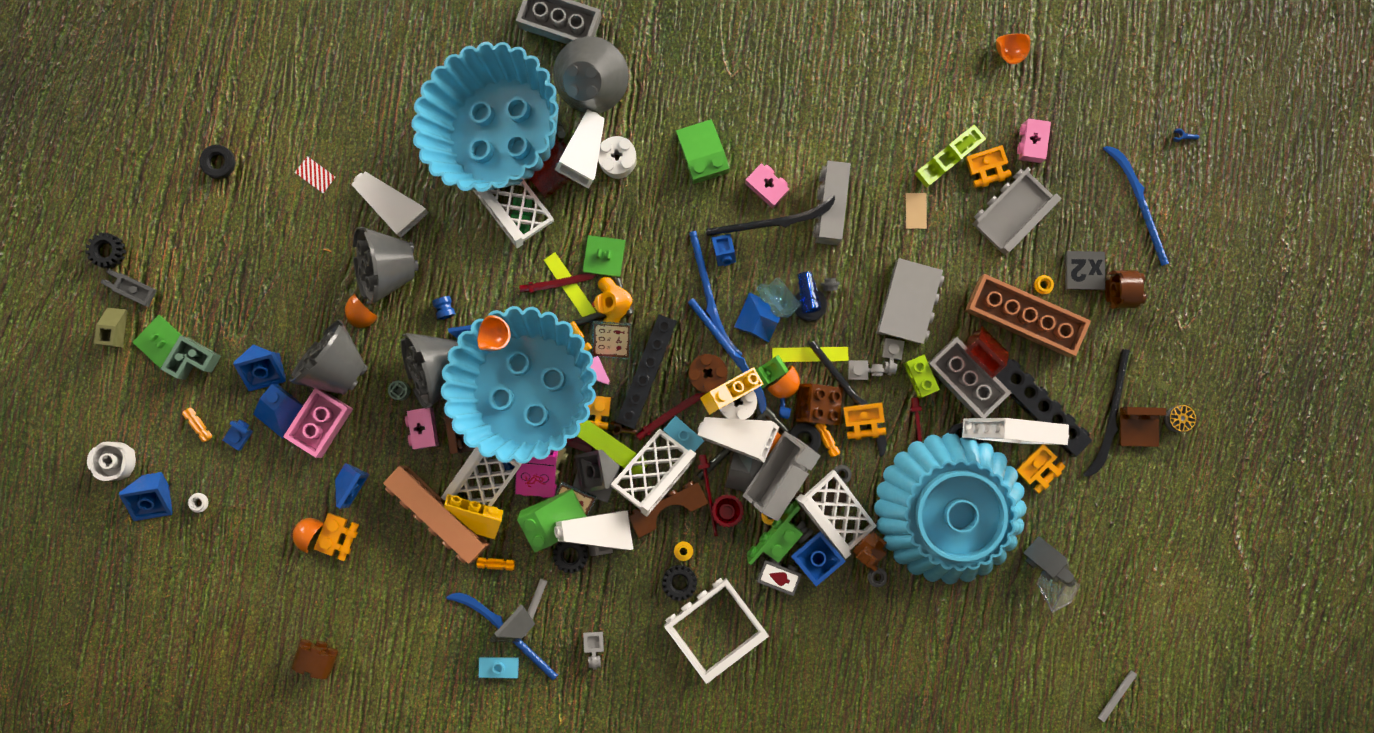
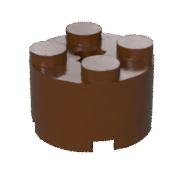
M1112 270L1109 272L1108 275L1111 276L1109 280L1105 281V298L1107 302L1111 303L1110 308H1138L1140 304L1145 303L1144 273H1139L1137 270Z
M703 354L691 363L689 380L697 391L708 393L726 382L727 368L718 356ZM710 369L713 377L704 378L705 373L703 371Z
M301 639L291 668L302 675L306 672L312 678L327 679L332 672L338 650L328 648V643L323 641L312 643L309 640Z

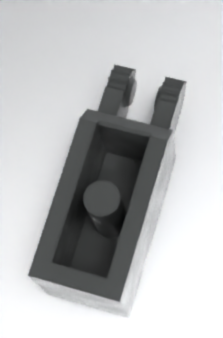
M1038 536L1023 553L1026 557L1025 562L1033 569L1035 567L1042 571L1040 574L1048 581L1052 579L1055 583L1061 581L1068 587L1075 586L1076 579L1068 570L1069 563L1067 558Z

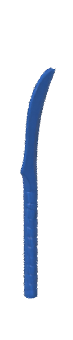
M1109 146L1103 147V150L1121 166L1131 184L1161 266L1169 264L1145 201L1144 187L1137 179L1130 162L1118 149Z
M689 232L706 296V312L729 344L741 356L742 352L729 339L721 323L697 232Z
M691 299L688 304L737 364L742 373L750 370L745 359L734 350L695 299ZM760 386L754 392L756 393L762 414L766 410V398Z
M452 593L446 597L447 600L465 604L476 610L498 629L504 623L501 616L493 613L467 594ZM522 640L513 642L549 678L554 680L558 676Z

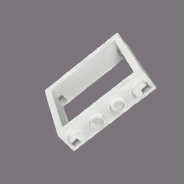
M964 418L962 438L1018 444L1068 445L1069 425L1010 418Z
M720 578L712 584L713 588L708 592L704 590L696 596L698 599L695 602L691 603L689 601L681 607L682 612L678 615L673 613L665 620L667 623L664 624L665 629L706 684L769 637L768 633L727 578L724 580ZM726 587L758 632L706 671L673 626Z

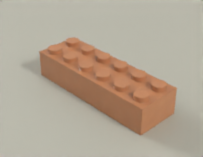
M986 274L979 277L965 309V312L1069 358L1077 355L1091 322L1084 317Z
M398 466L383 482L386 486L385 490L392 496L396 495L400 499L399 503L408 510L410 508L415 513L413 516L420 523L425 522L429 526L428 531L435 537L438 535L443 539L442 544L449 550L453 549L457 553L456 557L465 564L467 562L470 564L474 562L490 545L483 536L475 534L445 509V501L408 466Z

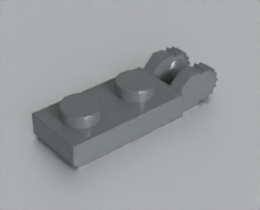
M107 269L106 273L116 277L117 280L113 284L106 279H102L101 284L112 288V291L149 307L157 292L156 289L125 274Z

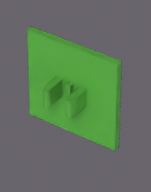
M588 235L583 272L621 277L626 240Z
M159 314L133 343L161 368L181 334Z

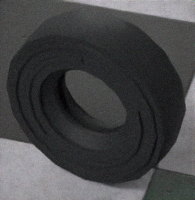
M217 144L204 149L199 160L203 172L214 179H223L231 175L236 164L235 156L231 150ZM215 155L223 156L225 161L224 165L219 169H214L211 166V159Z
M804 288L794 297L793 310L801 320L813 322L825 314L827 299L818 289ZM811 297L816 300L817 309L815 311L808 312L804 310L803 301L806 298Z
M801 423L791 428L789 434L796 438L801 433L809 434L811 437L809 447L815 452L818 451L821 446V436L816 427L811 424Z

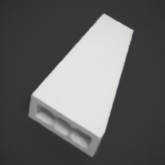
M587 109L555 168L559 173L588 189L596 174L604 118Z
M366 171L358 174L351 184L400 238L429 213L422 205Z
M705 417L698 427L697 435L703 440L764 463L779 427L772 421Z
M628 510L558 521L554 527V533L559 542L620 550L633 549Z

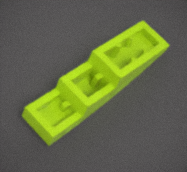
M973 125L914 174L927 188L984 142L986 138Z
M587 420L580 425V432L577 436L595 449L603 450L623 468L637 455L636 452L591 421ZM642 465L633 466L631 473L633 475L642 474Z

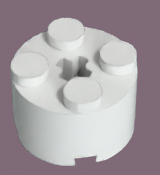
M613 136L604 140L600 144L599 165L602 171L612 178L621 179L627 177L633 171L637 162L633 144L629 139L620 136ZM615 155L620 156L618 161L615 160Z
M753 390L740 397L742 405L735 407L734 402L719 410L725 418L747 419L756 409V393Z
M102 442L93 448L87 457L89 470H91L95 478L102 481L122 480L129 477L136 463L135 451L121 442Z

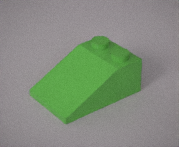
M712 119L676 130L693 184L729 173V164Z
M570 489L521 510L517 521L535 553L558 542V538H556L554 533L556 522L587 516L573 489Z

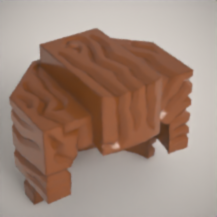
M873 531L856 545L853 552L856 554L855 557L866 567L876 571L878 569L876 567L877 564L887 553L883 549L887 542L882 540L881 537L879 538Z

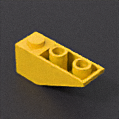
M752 368L700 397L710 415L762 386L763 382L755 368Z
M447 494L444 504L445 509L475 534L495 539L502 521L503 510L494 506L480 504L477 501H470L456 495Z

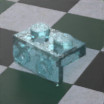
M775 278L770 285L761 283L756 288L760 293L759 297L761 300L769 304L771 312L776 317L789 318L801 306V303L780 278Z

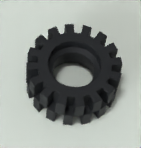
M101 232L99 235H93L94 239L88 240L91 244H86V248H89V250L85 252L89 255L87 257L88 260L92 261L91 263L110 269V267L115 268V264L120 265L122 263L119 261L120 259L124 260L125 257L122 254H126V250L123 249L125 244L121 243L122 240L117 236ZM108 243L112 247V253L109 257L103 258L100 255V248L103 244Z
M559 542L553 550L554 564L564 573L578 572L587 563L588 549L582 544ZM567 548H574L578 552V559L573 563H568L564 560L563 553Z
M685 565L670 567L663 576V590L672 600H687L696 591L697 579L695 573ZM677 575H682L687 579V586L683 590H676L672 586V580Z

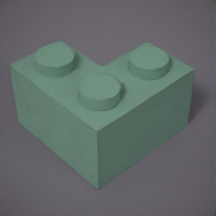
M180 335L162 365L161 370L177 379L186 380L193 366L212 373L221 355L189 337Z

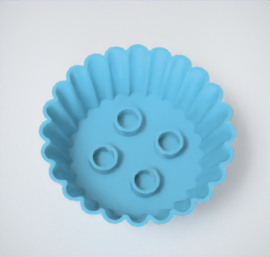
M483 42L477 48L466 46L459 55H449L444 61V66L434 68L431 72V80L424 82L422 85V97H419L414 104V110L417 115L414 116L411 123L412 128L416 131L413 143L417 148L421 149L419 158L422 163L429 164L431 175L442 177L445 185H457L462 191L477 190L479 192L518 185L523 179L533 177L534 171L541 170L544 164L543 161L550 158V149L555 145L559 108L556 103V88L550 83L549 71L545 68H540L538 58L532 55L527 56L525 49L522 47L511 49L510 45L505 42L497 43L495 46L490 42Z
M517 306L509 307L504 313L499 310L492 311L488 316H498L508 324L510 340L504 348L498 351L480 350L477 344V337L480 325L484 319L475 320L471 325V331H464L459 335L457 340L458 346H454L448 352L450 363L445 365L442 370V377L446 382L441 387V395L447 400L444 412L449 418H453V430L457 434H464L465 444L471 448L478 447L480 454L484 457L495 455L503 463H508L514 458L517 462L523 464L529 462L532 457L540 460L545 459L551 450H562L566 446L567 438H575L580 432L579 423H584L590 416L588 405L592 404L596 398L595 390L591 386L595 384L597 379L596 372L590 368L593 363V356L589 351L583 350L585 341L582 336L573 334L571 324L566 321L558 322L557 316L552 312L541 314L535 307H528L522 311Z
M946 433L942 438L937 435L927 436L924 443L920 441L912 442L908 447V452H899L894 457V465H890L884 470L883 478L885 481L881 482L877 487V495L880 499L874 506L875 513L880 517L877 520L876 526L878 531L885 535L883 540L887 542L885 545L886 549L894 551L895 561L899 564H907L910 573L914 575L923 573L924 577L930 582L938 581L940 578L946 584H954L959 578L964 582H970L976 578L977 574L988 575L993 569V564L1001 565L1007 558V551H1012L1016 548L1018 543L1016 535H1019L1024 530V522L1021 517L1025 515L1027 510L1026 504L1021 500L1024 496V487L1016 482L1018 479L1017 470L1012 466H1007L1006 456L1001 452H994L990 443L984 441L979 444L976 439L959 438L955 433Z

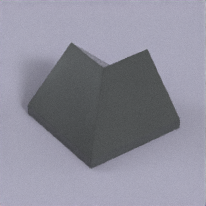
M603 450L575 455L581 493L611 488L610 484L620 466Z
M734 452L725 487L745 492L762 467L763 462Z
M520 605L493 634L489 641L492 643L519 642L535 623L526 609Z

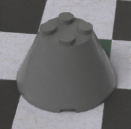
M586 36L571 41L560 51L554 64L553 76L556 89L564 102L577 111L586 113L587 109L596 113L605 112L614 107L626 92L629 81L626 60L611 42L603 38Z
M357 227L355 229L353 247H356L357 257H353L356 280L362 298H367L366 304L371 305L411 281L415 276V271H418V261L414 260V245L412 242H407L365 227Z
M338 319L323 332L324 336L320 342L315 341L293 370L291 376L294 379L290 378V382L342 395L348 390L354 389L358 383L356 379L359 375L362 376L368 366L365 365L344 323Z
M412 333L402 334V337L405 336V338L401 339V353L408 380L413 379L416 387L413 389V392L420 405L424 409L431 408L442 398L441 387L446 382L442 377V370L445 365L450 363L448 352L454 346H458L457 340Z

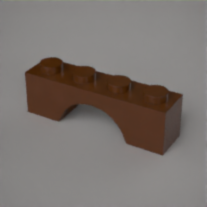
M691 481L683 485L684 489L679 492L676 489L666 494L667 498L661 500L647 517L641 513L639 508L632 510V515L629 516V519L638 537L640 538L657 529V517L667 506L681 505L692 512L708 504L699 483Z

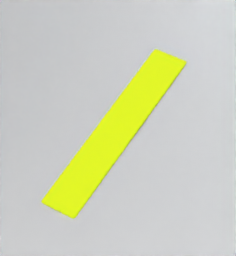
M556 252L544 259L556 279L571 277V274ZM577 283L562 286L582 317L596 313Z
M810 347L772 348V359L779 355L783 362L820 361ZM820 347L830 361H849L848 347Z

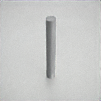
M541 578L527 611L532 619L547 584V580Z
M1132 670L1127 674L1098 716L1101 721H1106L1136 678L1137 674Z

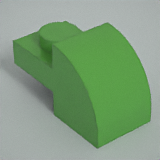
M779 355L756 369L763 382L761 388L766 387L789 371Z

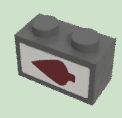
M771 557L769 560L764 559L756 581L794 596L802 575L798 572L799 568L790 564L787 567L779 565L781 561L778 563Z

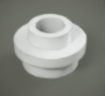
M202 493L193 494L189 498L188 506L193 512H203L208 507V498ZM198 499L202 502L201 506L196 504Z

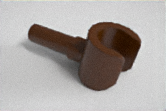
M615 421L610 422V424L616 426L614 430L608 429L614 435H618L621 432L636 435L637 430L622 427Z

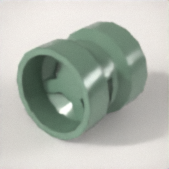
M394 381L389 385L388 393L391 398L403 401L409 398L411 388L405 382Z

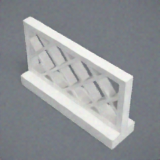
M524 179L518 184L524 187V194L513 193L514 185L511 186L510 192L500 191V188L485 192L473 190L516 248L522 246L523 241L554 222V218ZM499 195L509 196L508 205L498 202ZM512 197L523 198L521 207L511 205ZM525 199L534 200L535 208L524 207ZM509 210H519V219L510 218ZM523 211L533 213L532 221L522 220ZM536 213L544 214L547 220L535 222ZM520 224L531 225L530 231L523 235L519 230Z
M659 429L611 483V487L637 506L641 513L647 517L695 461L696 453L691 449L688 451ZM661 436L666 440L667 446L656 447V439ZM678 449L683 454L679 458H671L670 450ZM667 450L668 459L657 460V451ZM654 451L655 460L644 461L643 454ZM669 463L670 469L667 472H659L658 464ZM655 464L656 473L645 474L644 465ZM636 465H642L643 474L632 475L631 468ZM657 477L658 483L655 486L647 487L646 478ZM643 478L644 487L633 488L632 479ZM630 479L631 488L622 489L617 484L621 480ZM645 491V498L641 503L634 498V492Z
M475 447L441 498L446 500L447 494L457 496L459 492H467L468 499L466 500L483 502L484 505L492 506L522 463L517 462L513 458L509 463L515 466L514 469L505 470L503 462H500L498 459L488 460V457L482 456L478 447ZM499 463L501 471L492 472L490 464ZM486 465L487 473H479L477 466ZM502 475L504 483L495 484L493 476ZM489 477L491 485H482L480 478ZM476 478L478 486L469 487L468 479ZM492 489L494 496L485 497L484 490ZM479 490L481 498L473 499L471 491Z
M834 470L829 472L805 495L800 494L796 498L818 529L845 559L851 555L850 550L876 527V524ZM834 477L836 480L835 489H827L828 482ZM817 492H822L821 502H815L812 496ZM827 492H835L833 502H826ZM839 493L847 494L846 503L838 502ZM825 505L833 506L832 515L824 514ZM837 506H845L844 516H836ZM850 506L857 507L856 516H849ZM836 519H843L842 529H835ZM848 520H855L854 529H847ZM860 520H866L869 523L864 530H859ZM846 533H854L853 540L847 544L845 542Z

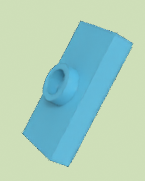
M677 416L663 429V431L688 451L691 449L695 452L704 442L701 437Z
M479 658V678H518L519 658Z

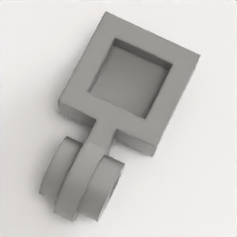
M885 338L882 357L889 358V362L885 361L884 373H887V375L896 374L897 363H894V360H902L905 341Z
M868 360L848 361V380H868V372H872V376H883V372H885L883 364H872V368H868Z
M603 631L583 633L584 653L592 652V656H588L589 668L597 670L598 667H601L600 655L596 656V652H604Z

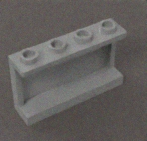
M1029 167L1024 171L1020 169L1013 176L1015 180L1011 184L1007 182L1000 189L1002 194L998 198L994 196L987 203L989 207L985 211L981 209L974 216L976 220L972 223L1004 255L1008 254L1062 199L1057 193L1052 195L1029 173L1031 170Z
M898 258L895 261L876 334H886L915 342L917 345L927 342L930 331H927L929 323L932 324L935 314L932 312L933 306L937 305L939 300V294H937L938 287H942L944 276H942L943 270Z

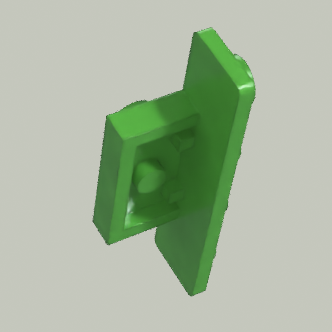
M797 500L788 505L784 511L785 513L778 521H773L772 528L761 535L760 542L749 549L747 561L750 565L755 562L762 552H765L779 563L803 535V531L790 522L801 508Z

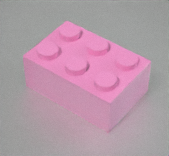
M314 388L283 437L315 458H322L353 408L326 391Z

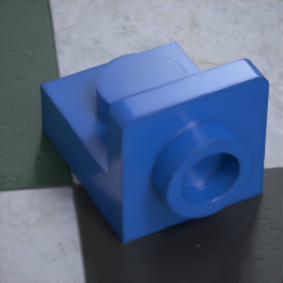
M731 234L712 237L717 265L728 266L736 263Z
M239 419V421L230 422L232 426L222 441L241 451L253 431L248 428L249 424Z

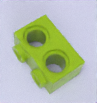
M925 355L903 363L917 397L922 398L940 390Z

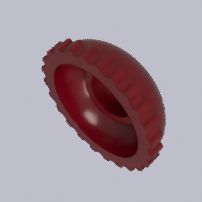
M726 494L715 500L711 513L716 524L729 528L734 525L736 526L744 515V509L739 498Z

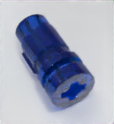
M811 271L799 273L797 276L799 291L802 297L800 299L802 312L813 313L821 310L820 299L816 294L817 287L813 273Z

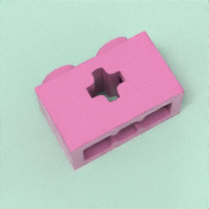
M1027 119L1021 124L1019 135L1022 138L1017 147L1019 160L1042 163L1046 160L1051 122Z
M762 163L745 181V184L772 209L789 191L788 183L781 177L778 179L774 175L773 169L768 165L764 166ZM765 182H766V183L771 182V183H772L771 187L769 186V187L766 188V187H765Z
M422 408L407 411L405 423L410 429V435H408L409 446H412V449L415 450L439 446L434 409ZM420 424L425 426V430H422V433L417 431V428H420Z

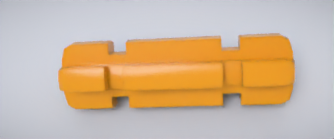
M188 408L182 413L184 418L189 420L188 423L195 433L199 434L198 437L202 442H207L212 438V434L209 430H206L207 428L201 419L195 416L196 413L192 408Z
M815 424L823 444L828 448L830 457L839 455L840 451L834 445L836 443L829 430H826L827 426L825 424Z
M479 557L476 565L477 568L482 569L487 567V569H506L512 571L515 568V561Z

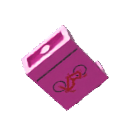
M551 450L545 459L540 460L532 457L529 462L522 463L516 472L515 494L540 496L542 498L555 496L558 451Z

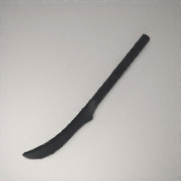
M835 195L819 206L799 214L707 228L706 234L707 236L772 226L786 228L791 224L814 219L825 214L833 206Z
M814 340L809 343L808 346L856 405L867 404L866 400L856 394ZM885 435L876 438L880 457L886 451L887 442Z
M1122 349L1103 443L1094 462L1083 473V476H1092L1102 468L1107 459L1113 437L1118 430L1116 425L1130 350Z

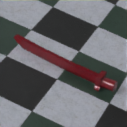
M583 273L539 283L528 282L529 284L519 285L520 293L530 292V294H534V291L591 280L598 274Z
M696 393L649 425L643 426L642 430L636 434L637 438L641 441L647 435L650 436L652 431L701 400L700 397L707 393Z
M912 397L910 411L915 412L918 441L922 442L918 412L922 411V407L919 405V397Z
M704 454L699 455L700 465H698V469H703L713 532L716 537L718 532L716 521H714L711 513L713 502L707 472L710 463H707V456Z

